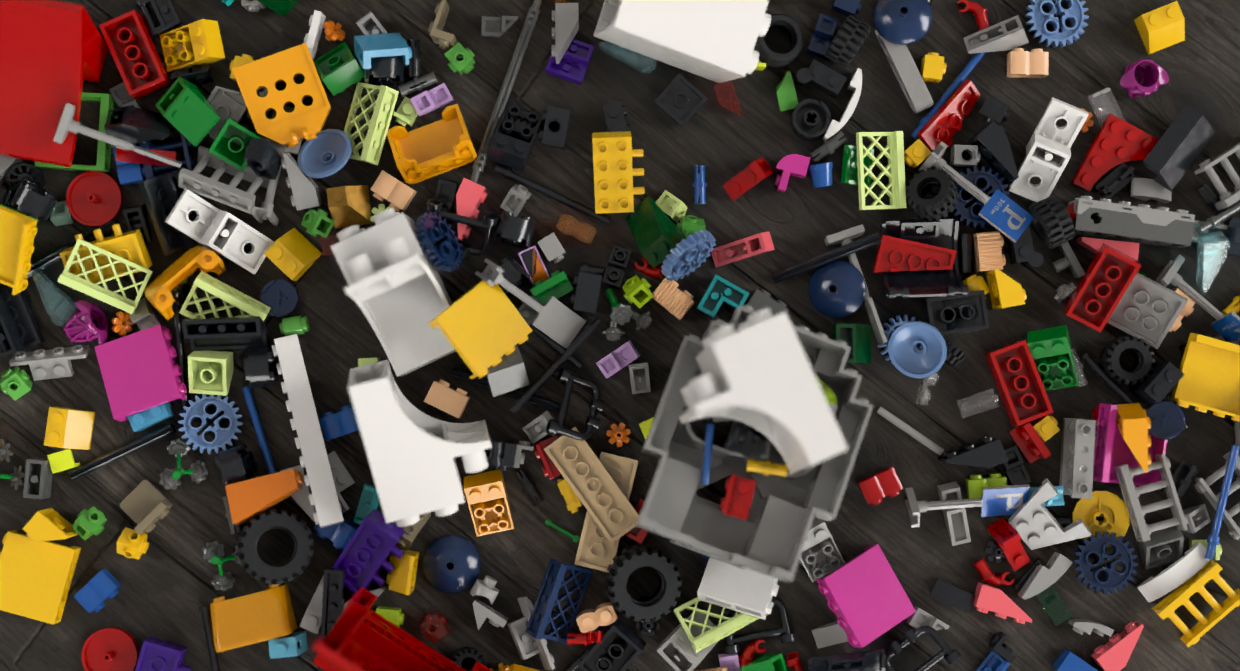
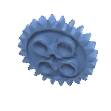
M1030 0L1029 2L1032 5L1026 7L1030 12L1025 15L1030 20L1025 24L1032 26L1028 32H1035L1032 37L1033 39L1038 36L1040 37L1039 44L1046 41V47L1052 43L1053 48H1056L1058 44L1062 48L1066 46V42L1068 45L1072 44L1073 40L1076 41L1080 38L1078 34L1082 35L1085 32L1082 28L1088 26L1084 20H1087L1089 16L1084 15V13L1089 9L1083 8L1082 5L1086 1L1054 0V5L1052 0ZM1061 1L1067 3V9L1061 7ZM1042 5L1049 8V13H1045L1042 10ZM1065 20H1069L1071 22V28L1065 25ZM1046 24L1052 25L1053 32L1047 30Z
M705 229L704 231H695L692 236L689 234L687 239L683 238L679 244H676L675 249L670 250L671 254L666 255L667 259L663 261L664 265L661 266L663 275L670 281H677L679 278L683 279L685 275L689 276L690 272H695V269L701 267L702 262H706L705 258L711 255L709 252L714 250L713 247L716 245L715 237Z
M203 394L202 399L196 395V402L188 400L191 406H183L186 413H180L179 415L184 420H180L178 423L184 425V427L180 428L179 431L185 432L182 439L189 438L186 443L187 445L194 444L193 450L200 447V453L202 454L207 449L210 455L212 449H214L219 454V448L226 450V444L233 446L231 440H238L235 433H241L242 431L237 429V426H242L243 423L237 420L242 418V415H236L240 409L239 407L232 408L235 404L234 401L227 403L229 400L228 396L222 400L221 395H217V397L210 395V397H207L206 394ZM209 405L217 407L216 412L212 415L206 413V408ZM221 411H224V414L214 421V427L208 426L201 435H197L200 430L208 425L206 422L208 419L212 421ZM195 418L202 420V425L198 428H194L191 425L192 420ZM222 419L230 420L229 427L221 428L219 426ZM206 433H215V439L212 442H207L205 440Z

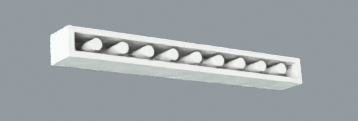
M293 334L274 339L275 345H272L274 357L278 356L280 363L276 364L278 374H283L284 382H281L283 394L287 393L289 398L285 403L288 412L292 411L293 419H290L292 431H297L298 437L294 439L297 449L302 451L303 456H300L299 459L301 467H306L307 475H304L306 487L310 486L312 494H308L311 506L315 505L317 511L313 513L315 524H320V527L324 528L343 523L344 520L298 336Z

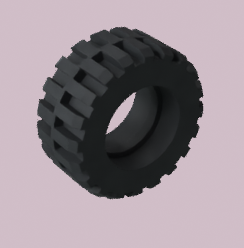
M273 509L253 517L243 528L238 541V556L244 570L251 577L267 584H282L300 576L308 567L314 552V539H312V532L307 527V523L300 519L298 515L287 510ZM270 529L285 530L294 541L293 555L284 564L269 565L258 555V540L264 532Z
M642 544L641 547L633 545L630 550L625 548L621 551L622 554L619 557L616 555L613 558L614 563L612 565L609 564L607 568L609 573L605 576L607 583L605 588L610 601L623 616L632 618L636 622L640 620L650 622L651 618L658 620L661 619L660 615L662 613L667 615L671 612L669 607L671 605L675 607L677 604L675 599L680 597L681 590L679 586H682V580L679 578V569L664 551L646 544ZM643 566L653 567L660 575V584L657 591L646 599L638 600L632 598L626 590V583L630 574Z

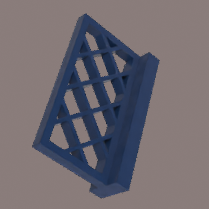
M550 559L525 632L536 639L542 640L543 638L567 643V639H569L567 634L572 631L593 570ZM569 569L570 575L564 579L565 571ZM584 572L583 579L578 582L576 576ZM573 579L575 585L567 589L566 583ZM562 587L564 593L557 597L559 589ZM577 590V597L572 600L570 594ZM567 598L568 604L561 608L559 602ZM556 605L558 611L550 615L553 607ZM571 609L570 616L565 619L564 612ZM560 616L562 622L555 626L553 620ZM550 624L551 630H549L547 633H544L546 626ZM564 627L563 637H560L557 631Z

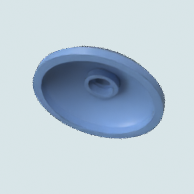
M327 129L321 131V133L317 134V138L306 141L302 145L297 158L299 168L306 176L311 178H324L335 174L344 167L352 152L351 140L341 130Z
M911 321L902 324L893 332L888 343V353L893 365L904 375L912 378H926L935 374L943 366L947 356V347L943 336L935 327L925 322ZM918 343L923 345L922 349L918 347Z

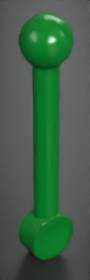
M551 519L545 520L546 526L554 527L572 538L575 543L580 541L579 535L569 533L554 524Z

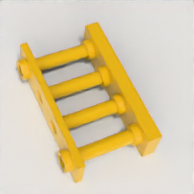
M1210 560L1195 575L1175 588L1152 608L1162 620L1169 618L1184 634L1180 639L1188 648L1196 644L1201 636L1235 607L1240 606V589L1238 588L1234 591L1219 575L1222 567L1214 560ZM1211 579L1229 596L1220 604L1204 588V585ZM1195 592H1198L1213 608L1206 616L1189 600ZM1180 605H1184L1199 621L1191 629L1174 613Z

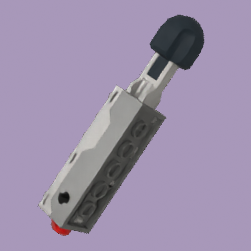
M1091 196L1075 198V200L1068 202V206L1065 207L1072 219L1075 234L1176 249L1191 246V242L1221 246V252L1224 255L1240 257V218L1230 217L1224 222V225L1220 224L1214 229H1208L1202 234H1198L1196 227L1205 222L1195 220V215L1188 214L1189 211L1176 210V212L1169 211L1167 207L1151 209L1150 205L1147 204L1131 206V202L1119 201V203H1112L1111 199L1100 198V201L1092 200L1093 197Z

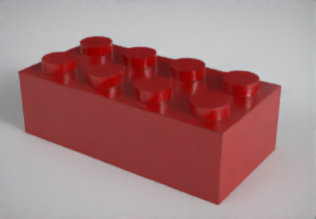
M132 10L99 25L131 97L139 99L171 85L140 13Z
M1103 243L1064 308L1065 314L1101 333L1140 269L1141 264L1139 261Z
M1019 340L984 354L1011 425L1019 426L1053 413L1026 340Z

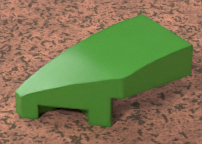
M787 70L780 84L776 87V97L781 112L793 109L799 104L791 72Z

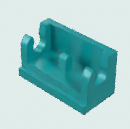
M364 484L353 520L354 523L361 524L373 509L379 512L381 503L375 486Z

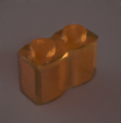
M562 214L556 225L560 233L569 237H575L580 243L591 245L597 234V230L592 225L579 222L575 217L568 214Z

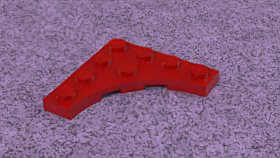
M1108 114L1071 183L1090 191L1098 179L1115 166L1128 161L1144 160L1159 139L1112 114Z

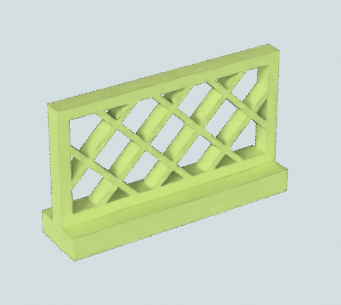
M357 83L344 128V133L347 134L352 143V152L349 159L378 166L399 94L398 91L384 85L377 86ZM366 88L368 94L362 98V90ZM379 92L377 100H375L374 95ZM370 99L372 105L366 109L364 103ZM361 107L362 113L356 116L357 109ZM373 111L372 118L370 119L369 113ZM365 117L367 123L361 127L359 121ZM355 125L357 131L351 135V129ZM368 129L367 136L365 138L363 132ZM360 136L361 142L355 145L354 139ZM363 147V150H362V153H361V156H360L358 150Z
M903 131L857 132L859 210L906 208ZM882 136H887L885 148L878 143ZM862 137H868L872 143L868 148L863 145ZM874 145L881 151L876 158L869 152ZM866 155L873 161L868 168L863 164V158ZM883 155L888 158L886 167L879 162ZM875 164L882 170L877 177L870 171ZM867 174L874 180L869 187L864 183V178ZM884 174L889 178V183L886 187L880 182ZM876 184L883 190L878 197L871 191ZM885 193L890 197V205H885L880 200ZM867 194L874 199L870 206H865Z
M78 238L64 271L57 282L133 314L138 307L140 298L153 271ZM81 244L88 247L91 253L90 256L82 259L78 252ZM99 254L107 255L110 263L99 267L95 256ZM92 257L96 268L86 272L82 260ZM79 262L83 273L78 275L68 272L71 265ZM119 262L125 263L128 272L118 275L114 264ZM111 265L115 276L105 280L101 269ZM98 270L102 281L93 283L90 281L87 273ZM140 270L147 273L144 281L136 283L132 272ZM130 274L133 285L123 288L119 277ZM116 278L120 289L111 291L108 289L106 282ZM135 287L137 292L135 301L127 298L124 290Z
M201 271L195 279L194 285L179 313L190 319H206L204 314L213 312L214 317L219 318L217 311L226 309L228 317L232 318L230 308L237 307L242 315L235 317L260 316L264 322L271 307ZM196 288L204 290L207 297L198 299L195 292ZM212 299H221L224 306L215 308ZM208 300L211 309L203 311L199 302ZM195 303L198 312L192 313L186 310L188 305Z
M698 597L673 610L692 643L695 653L760 619L744 613L738 614L737 611L734 617L728 618L723 616L724 607L721 615L710 612L711 603L709 604L708 611L697 609L698 602L701 601L698 600ZM684 609L693 611L691 620L682 618L680 612ZM695 612L706 615L704 624L693 621ZM708 616L719 618V624L715 627L706 625ZM692 625L703 628L702 633L695 638L690 632Z

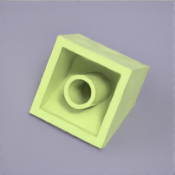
M193 351L188 356L189 393L227 396L234 371L233 352Z

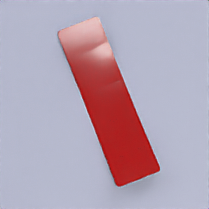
M116 147L117 161L173 166L134 152V150ZM150 150L176 160L175 151Z

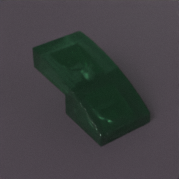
M1053 585L1035 595L1055 627L1072 617V614Z

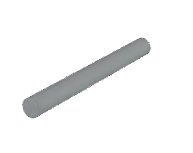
M880 406L876 413L938 455L943 453L944 449L883 407Z

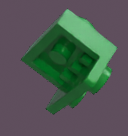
M844 145L841 184L858 186L856 146ZM874 147L869 151L873 156ZM866 155L863 158V164L868 168L873 161ZM868 174L864 178V183L867 186L871 185L872 180Z
M558 270L549 275L550 279L544 282L540 280L532 285L531 293L543 305L546 304L551 296L559 299L574 290L564 271L560 273Z

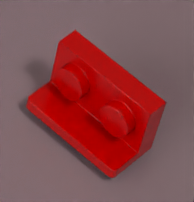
M1030 422L1016 426L1009 431L1010 436L1028 463H1033L1039 458L1045 459L1051 455Z
M558 435L535 444L536 448L534 449L537 459H542L544 466H542L545 477L549 476L551 480L562 474L547 455L544 448L557 440Z
M731 474V478H727L725 490H727L726 498L723 497L720 504V509H723L722 513L726 516L747 521L757 482Z

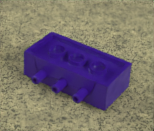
M373 509L364 518L332 568L345 569V586L354 593L361 586L367 589L372 581L382 586L385 580L377 575L381 567L390 573L395 566L387 561L391 553L399 559L403 556L404 552L397 548L396 545L405 533V530L398 527L394 522L386 523L384 515Z
M149 637L143 642L135 671H191L192 667L183 665L188 647Z

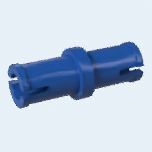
M695 165L693 166L694 183H692V187H694V204H706V165H700V173L699 166Z

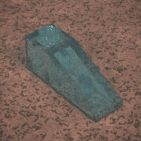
M599 42V50L636 70H641V73H652V70H656V59L610 42Z
M1222 231L1198 234L1196 285L1202 294L1207 293L1227 258V250L1230 249L1229 238H1226Z
M34 270L31 274L45 309L52 317L51 321L57 326H65L69 318L78 310L75 306L76 302L41 271Z

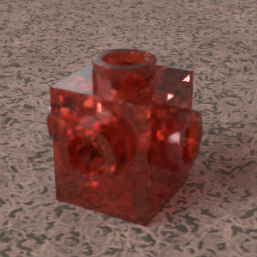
M429 612L422 618L423 622L420 624L421 634L425 639L429 638L432 644H435L451 630L447 625L448 620L446 617L438 612L434 614Z

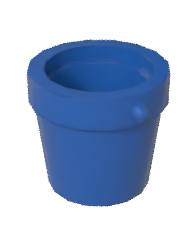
M833 162L808 166L813 188L833 185Z

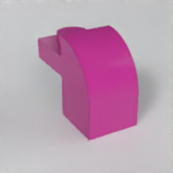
M790 154L783 157L774 169V171L781 172V175L777 174L775 180L776 191L783 193L786 191L790 175L804 178L811 158L799 154Z

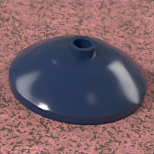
M879 0L874 11V24L878 33L885 40L898 45H907L920 40L928 32L932 22V9L927 0ZM904 9L907 13L902 14L900 11Z
M836 260L820 266L813 273L809 282V297L813 306L821 314L831 318H843L853 314L862 305L866 294V284L863 275L854 265L845 261ZM833 285H835L837 288L836 292L834 293L831 291V287Z
M446 535L435 540L428 547L423 560V569L428 581L438 590L447 593L461 592L470 587L477 579L481 568V559L477 548L468 539L458 535ZM452 562L454 568L449 569L447 563Z

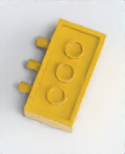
M631 131L592 133L595 214L634 212L633 195L645 194V187H633V176H644V168H632V157H643V149L632 150Z
M117 223L112 225L115 235L106 238L103 237L100 228L93 230L96 240L89 243L147 269L153 265L140 228L122 233L121 227ZM77 234L74 236L76 242L78 238L84 240L82 234ZM81 244L78 252L82 259L90 256L91 253L88 247ZM75 246L66 248L60 253L64 267ZM99 254L95 256L99 267L110 263L107 255ZM92 257L82 260L86 272L96 268ZM79 262L72 264L68 271L75 275L83 273ZM119 262L114 264L118 275L128 272L125 263ZM111 265L101 269L105 280L115 276ZM98 270L87 273L91 282L97 283L102 281Z

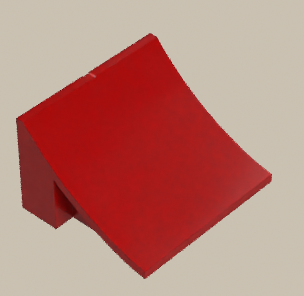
M0 0V155L71 168L77 134L68 131L62 144L53 140L66 103L76 106L73 120L79 122L83 80L99 83L109 49L83 5L55 0Z
M362 586L350 599L328 636H322L313 646V649L318 651L313 664L324 671H466L372 610L371 607L378 597ZM478 661L471 669V671H492Z

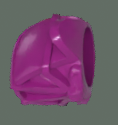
M1140 59L1126 66L1125 74L1120 79V86L1127 89L1131 99L1141 96L1145 97L1157 91L1160 85L1167 84L1169 76L1153 60Z
M84 300L77 301L75 306L78 310L69 318L64 326L66 335L71 342H90L98 338L99 345L104 344L108 335V322L105 313L95 304ZM94 319H96V321H97V325H98L97 328H96Z

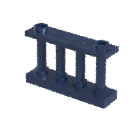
M182 134L181 141L156 146L150 141L140 144L141 148L150 150L170 151L183 148L185 159L178 160L182 162L180 168L187 167L190 171L195 168L192 151L194 145ZM143 164L146 179L156 176L162 171L178 169L176 166ZM196 194L197 196L205 200L204 196Z

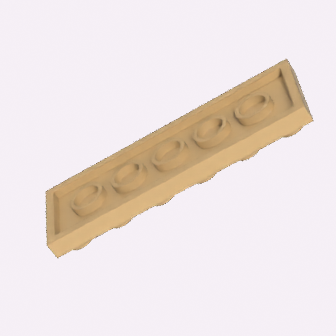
M574 427V428L571 429V430H574V431L579 432L576 427ZM562 435L544 448L547 455L611 544L636 526L639 514L585 440H576Z
M601 451L599 460L629 500L638 460ZM588 510L574 564L609 572L607 568L609 564L612 565L614 563L613 558L616 556L620 538L611 544Z

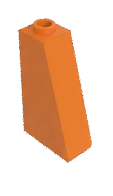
M293 468L226 485L232 523L241 525L302 489L301 484H303L301 472Z

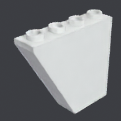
M709 558L697 592L698 600L765 620L767 614H771L773 608L772 597H776L778 593V579L749 568L740 569Z

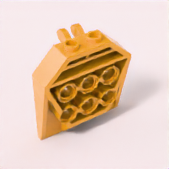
M306 42L232 68L258 135L282 146L288 145V148L298 145L300 140L306 139V141L317 138V134L321 133L331 106ZM297 75L305 77L302 84L294 82V78ZM278 82L286 83V88L283 91L276 89ZM266 88L268 94L265 97H259L257 94L259 89ZM305 97L313 98L312 105H303V99ZM288 103L295 105V109L291 113L284 110L285 105ZM275 110L276 117L274 119L266 118L267 111Z

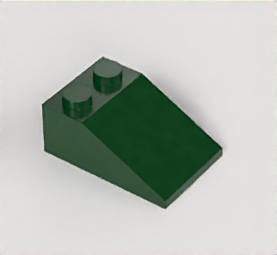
M647 196L634 209V212H631L626 217L641 255L653 268L666 259V255L671 254L670 250L675 249L676 244H679L683 238L687 239L650 196Z

